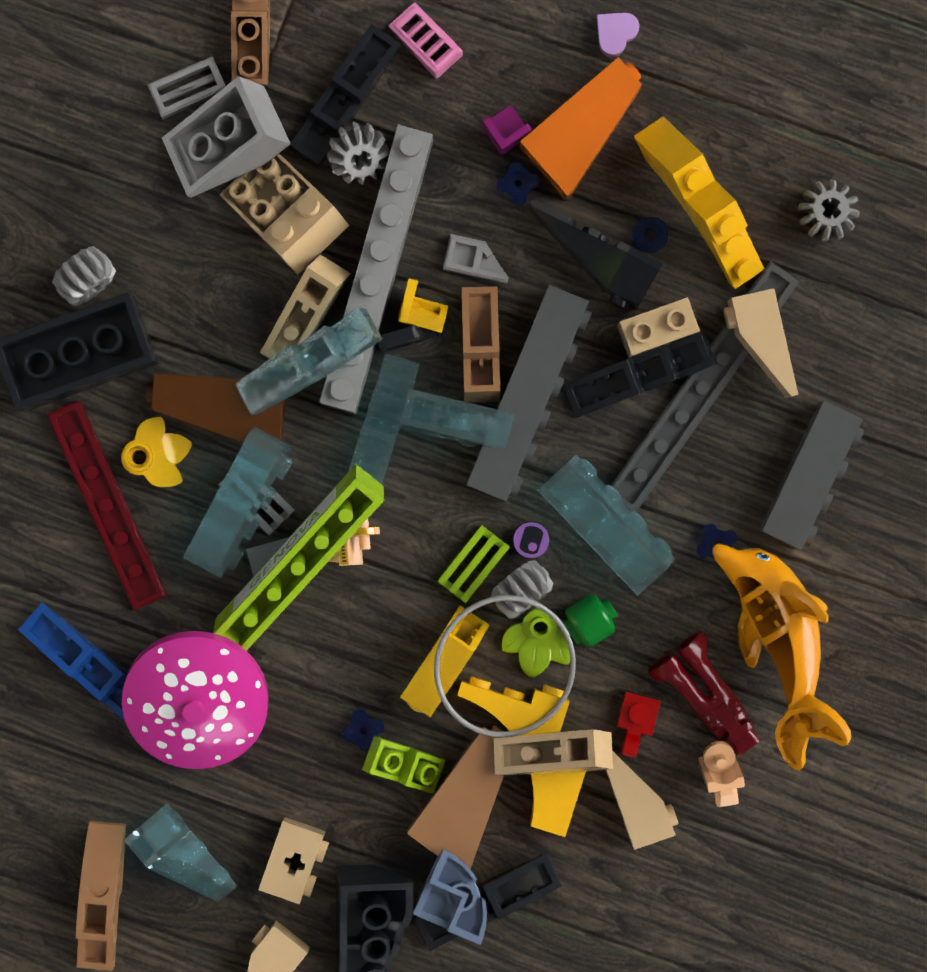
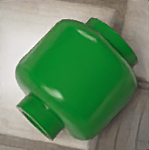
M588 594L566 608V619L562 622L577 646L582 643L586 647H593L615 632V624L612 619L616 618L618 614L608 598L600 601L596 595Z

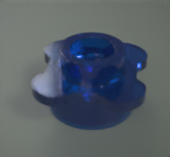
M520 162L511 163L505 177L497 181L498 191L510 195L513 198V202L517 205L526 203L529 192L539 186V177L536 174H530L528 170L523 168ZM520 180L521 186H515V181Z
M708 524L702 530L704 537L702 543L697 546L696 551L701 558L710 557L714 559L712 553L713 543L719 541L720 544L732 547L737 541V535L732 530L725 532L717 529L714 524Z
M358 709L353 712V720L349 727L343 729L342 737L346 742L352 741L359 745L363 752H368L374 736L383 733L384 723L380 719L374 720L368 717L364 710ZM365 727L367 732L361 734L360 728Z

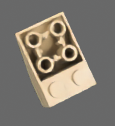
M277 154L266 164L238 176L219 194L297 275L349 227V224L337 209L280 154Z

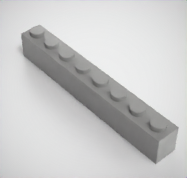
M399 124L397 126L319 403L322 406L354 415L357 414L376 347L377 336L380 333L433 145V134Z

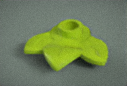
M538 608L530 610L525 615L523 622L510 626L503 635L502 651L519 653L520 666L528 677L532 678L541 674L549 666L551 660L564 665L570 663V652L564 634L558 628L555 621ZM537 622H544L547 628L539 632L534 629V625Z

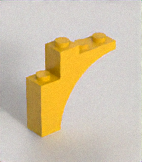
M664 116L634 135L646 162L667 185L693 221L716 258L728 283L736 289L762 272L764 267L745 229L748 225L736 200L714 179L704 155Z
M471 676L469 682L461 680L457 696L481 706L495 716L508 731H515L526 728L545 717L559 702L564 690L544 684L542 690L534 688L529 702L524 700L525 693L505 687L504 692L501 693L489 689L491 682ZM566 699L559 711L545 724L518 736L560 732L570 700ZM586 771L531 774L533 806L529 822L530 826L565 837Z

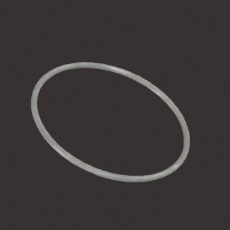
M512 595L495 596L481 600L458 614L442 635L434 662V677L437 691L449 713L468 729L491 737L518 736L545 724L559 711L566 701L573 685L576 670L573 642L562 621L550 609L539 602ZM498 601L527 603L545 612L561 629L570 652L568 683L556 706L538 722L526 728L509 732L485 730L463 719L448 702L440 680L441 653L450 632L468 613L483 605Z

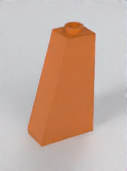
M619 57L615 59L520 141L519 148L565 201L572 196L640 91L642 83L639 79L641 75L629 61L624 64Z

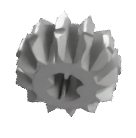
M354 121L350 131L339 127L338 132L341 137L330 138L329 143L332 149L327 151V157L329 162L332 163L333 172L337 176L342 175L344 181L348 184L356 177L358 183L363 185L365 177L368 175L377 180L378 174L376 169H385L387 163L384 158L389 156V149L384 144L385 138L383 134L379 131L374 132L373 126L369 123L361 130L358 123Z
M835 180L828 182L827 189H825L820 181L814 184L815 193L806 190L802 195L808 203H800L797 208L800 212L808 213V215L799 220L800 225H806L811 222L813 227L808 231V235L812 237L818 230H821V241L823 242L829 240L831 232L836 240L843 238L842 228L849 232L852 231L855 225L850 219L857 218L860 215V211L849 208V206L858 202L857 196L847 199L844 195L849 191V186L844 185L838 192L836 191L837 184ZM831 204L834 206L833 215L826 218L823 215L824 207Z
M95 246L87 249H81L76 255H72L68 261L64 262L62 267L56 270L52 283L63 299L73 306H78L82 303H87L91 298L96 297L99 292L105 290L106 285L112 282L116 270L112 266L110 259Z
M536 560L524 563L493 588L491 596H521L538 602L551 591L553 582L545 568L541 567ZM498 601L495 604L509 619L520 616L532 607V605L518 601Z

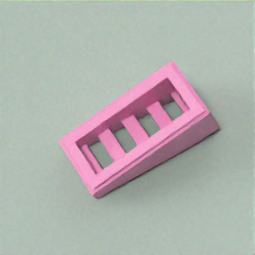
M415 2L388 25L391 31L435 79L439 78L463 56V51ZM416 15L420 21L405 33L401 28ZM426 26L429 31L417 42H414L411 38ZM435 36L438 41L424 52L421 47ZM444 46L447 51L434 62L430 57Z

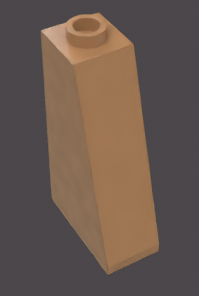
M485 725L482 727V729L489 731L505 732L496 725H493L491 729ZM477 733L407 830L408 835L435 855L439 856L441 850L445 849L460 858L470 869L504 775H495L493 738L502 737H491Z

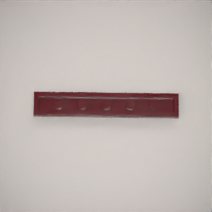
M77 400L46 414L133 611L167 597V592L82 401Z

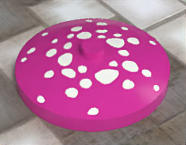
M185 631L165 636L153 642L137 656L125 679L122 692V711L131 735L150 755L176 767L188 769L213 768L238 758L257 740L267 717L268 688L260 666L243 647L226 637L214 633Z

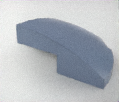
M442 849L415 902L413 915L442 926L448 932L479 945L482 943L486 929L487 909L485 899L481 898L475 883L477 878L460 858Z

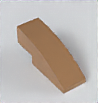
M497 286L462 287L464 403L500 402Z

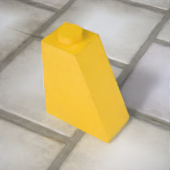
M462 606L458 607L400 697L413 710L424 713L429 717L432 716L441 702L434 677L437 647L449 624L458 614L465 610ZM471 612L456 624L442 649L440 680L445 695L473 655L489 627L488 623Z

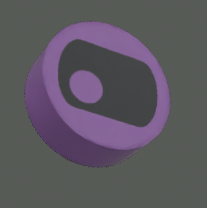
M528 522L517 528L514 533L513 544L520 555L527 558H536L547 550L549 535L542 525Z

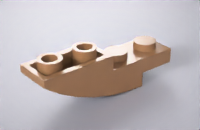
M232 0V81L240 76L258 84L268 85L270 0Z
M93 820L89 822L76 920L75 939H78L76 968L113 971L115 967L119 897L122 893L126 824Z

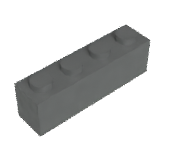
M821 401L818 403L758 532L795 550H802L804 545L808 547L811 545L818 530V527L814 525L819 512L825 514L833 499V494L829 493L834 480L840 481L847 470L849 462L844 459L849 448L855 449L862 438L864 429L859 428L863 421L862 418L829 402Z

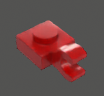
M629 692L624 693L616 727L626 729L620 754L636 758L641 733L650 736L653 734L661 701Z

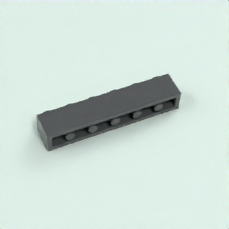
M552 285L548 286L469 477L467 487L507 502L509 496L516 498L524 479L517 476L523 462L530 465L537 448V444L531 442L536 429L544 431L551 411L545 409L550 396L558 397L565 378L559 376L564 363L571 365L579 346L572 343L577 330L585 331L592 312L586 310L589 303L588 300Z

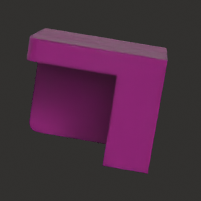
M512 105L491 119L487 116L482 120L481 128L501 156L518 146L520 141L532 131L529 124L525 125Z

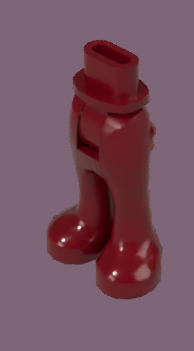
M700 630L686 638L677 647L676 651L710 692L709 697H706L701 692L673 652L655 662L648 669V673L656 681L672 684L686 699L703 725L715 737L728 743L733 748L736 756L739 757L760 741V738L752 729L754 723L748 720L747 713L739 698L720 677L707 656L708 640L706 635Z

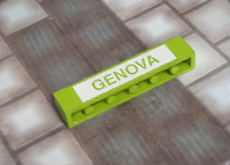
M355 464L216 617L213 633L234 641L247 651L384 502V486Z

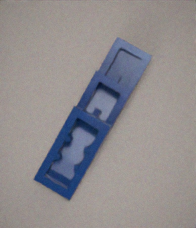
M41 603L18 630L69 677L75 678L100 702H104L125 721L122 711V692L127 672L47 605Z

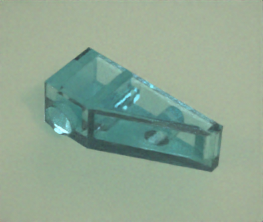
M409 388L400 425L404 430L506 450L515 414Z

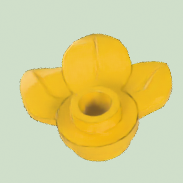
M162 417L150 418L139 425L135 440L129 442L123 448L121 461L129 473L144 475L153 486L173 487L181 484L183 481L176 464L180 463L187 456L192 447V442L179 434L165 433V422ZM137 451H143L146 454V460L143 464H136L133 457Z

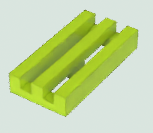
M481 525L438 582L466 603L510 546ZM482 535L488 538V541L455 583L452 584L448 581L449 577ZM494 544L500 549L466 592H462L459 589L491 547Z

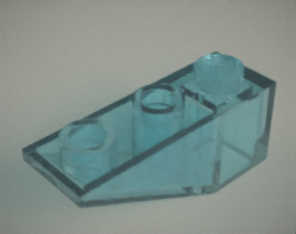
M168 803L124 839L125 843L148 869L216 902L237 887L236 883L230 878L228 871L219 865L208 852L205 844L197 839L186 826L182 817Z

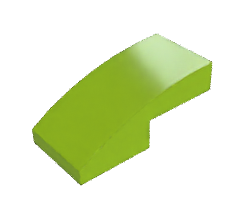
M374 736L362 770L369 774L397 781L405 786L434 794L446 760L424 751Z

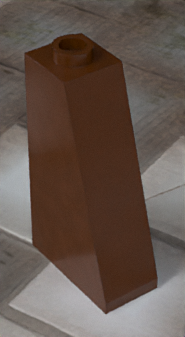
M154 374L153 382H148L146 401L147 403H152L153 411L274 455H282L287 384L284 381Z

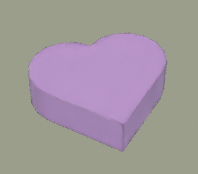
M630 13L600 14L596 17L599 48L608 57H616L623 53L626 43L632 41L638 34V19Z

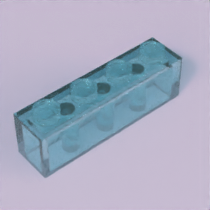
M257 427L250 431L183 558L219 578H222L227 569L232 571L236 569L244 552L239 550L244 538L249 541L252 539L260 524L255 519L260 508L267 511L277 491L271 489L276 478L278 477L283 480L293 463V460L288 458L293 447Z
M575 455L538 491L638 596L673 563L675 558L671 555L672 550L663 539L655 538L648 531L645 520L637 512L629 511L621 502L622 497L615 488L610 485L606 486L596 476L597 471L588 460L580 459Z

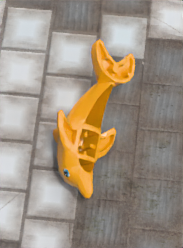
M723 544L714 545L712 553L715 561L724 570L739 594L742 612L738 622V643L747 666L755 668L762 646H764L769 652L782 681L788 708L784 716L777 723L775 730L776 745L788 765L800 771L806 763V748L809 737L824 738L840 746L848 745L851 740V730L846 721L829 705L814 697L821 659L818 621L825 624L828 622L827 605L818 597L809 594L794 572L776 555L760 548L736 550Z

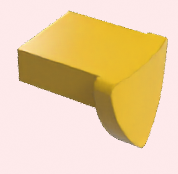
M408 278L403 302L398 314V321L442 333L448 305L415 297L418 280Z

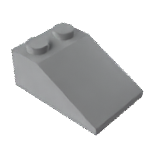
M240 76L236 77L162 137L186 195L191 198L266 164L291 144L265 87Z

